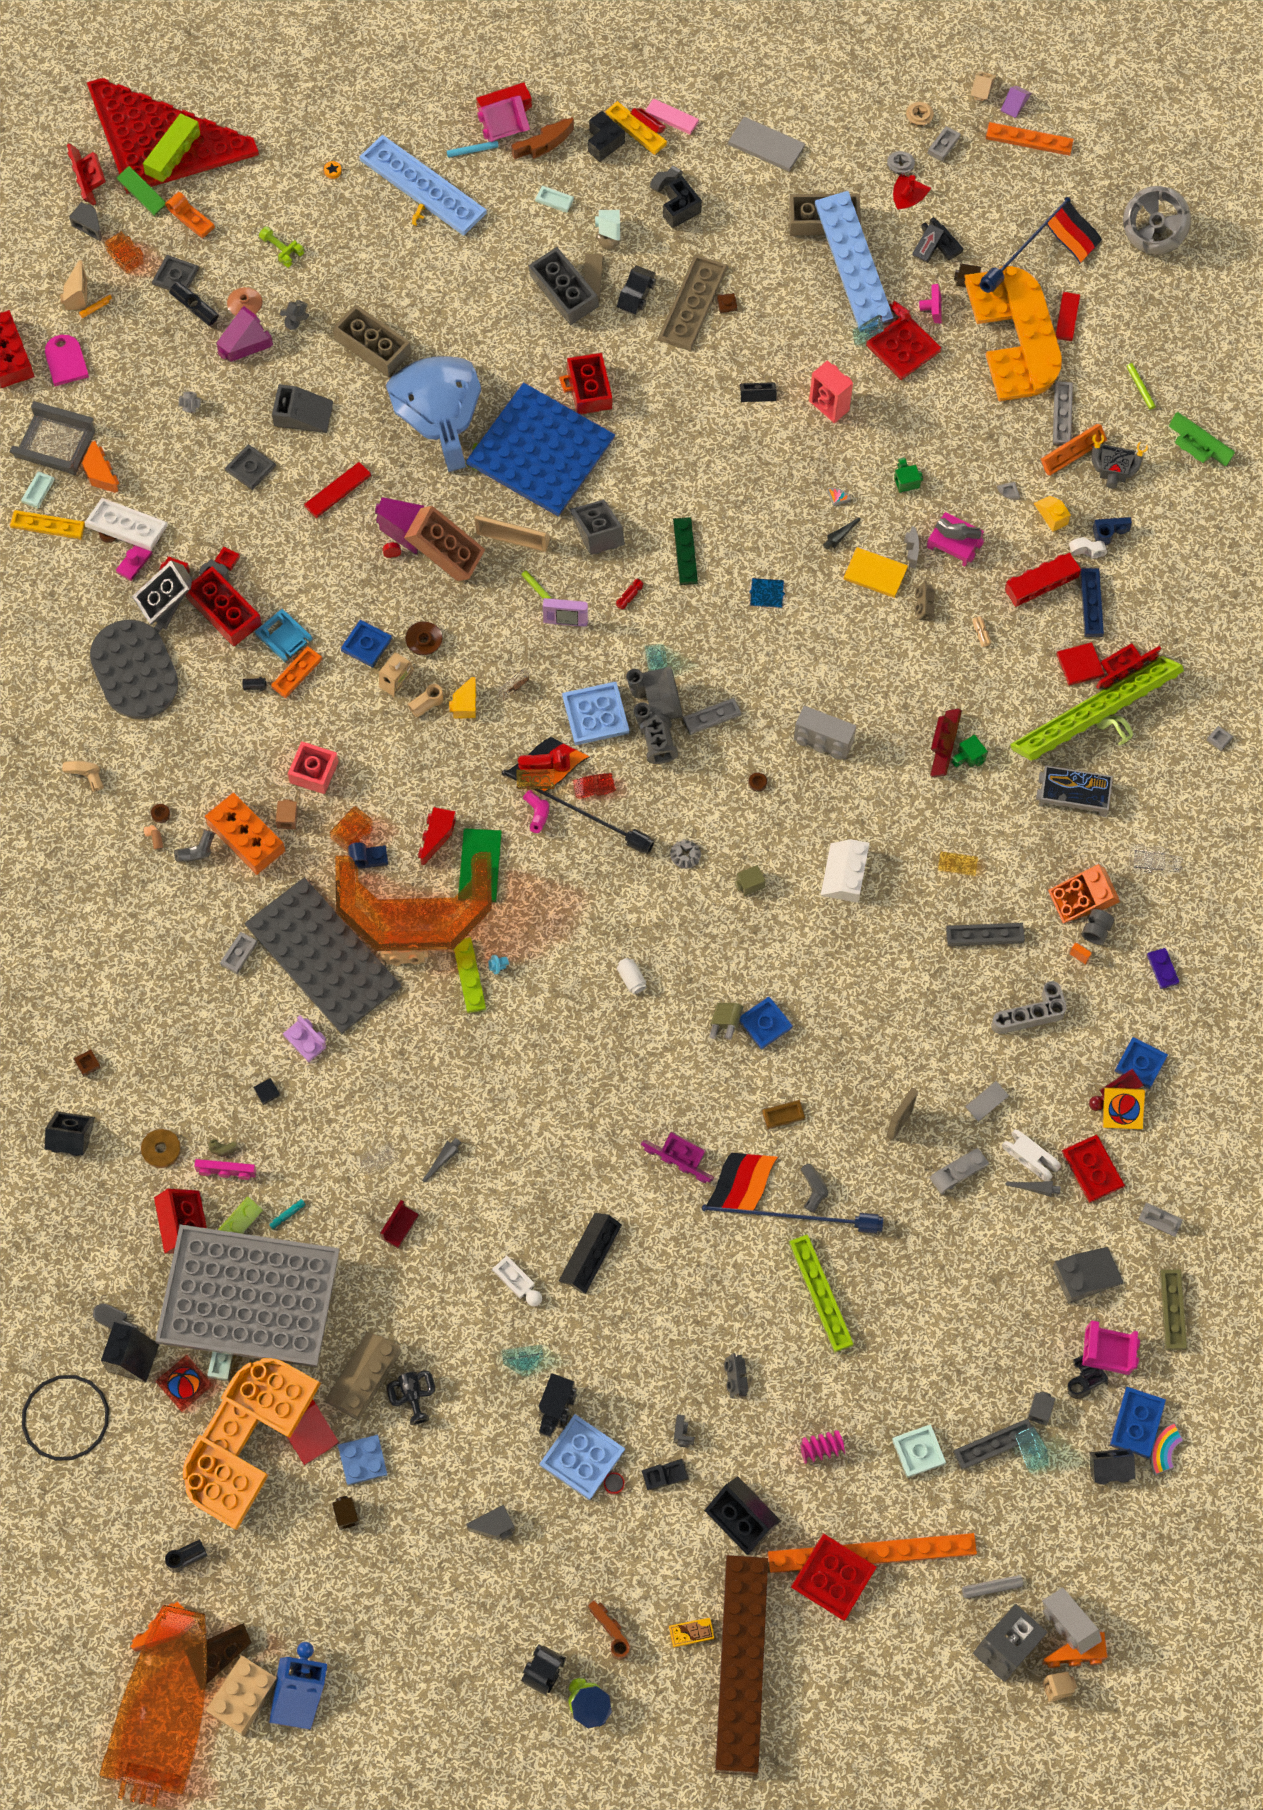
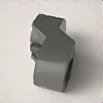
M672 166L667 172H657L650 183V188L660 193L665 186L680 178L683 171Z

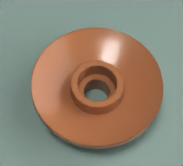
M249 287L238 288L229 295L227 306L229 311L235 316L243 306L256 314L261 309L262 297L255 289Z

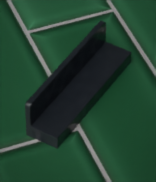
M594 1213L559 1282L569 1284L580 1293L586 1294L622 1224L609 1214Z

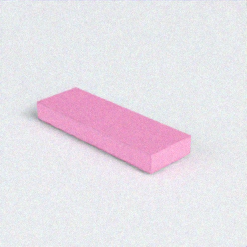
M654 98L645 110L657 120L690 135L699 122V119Z

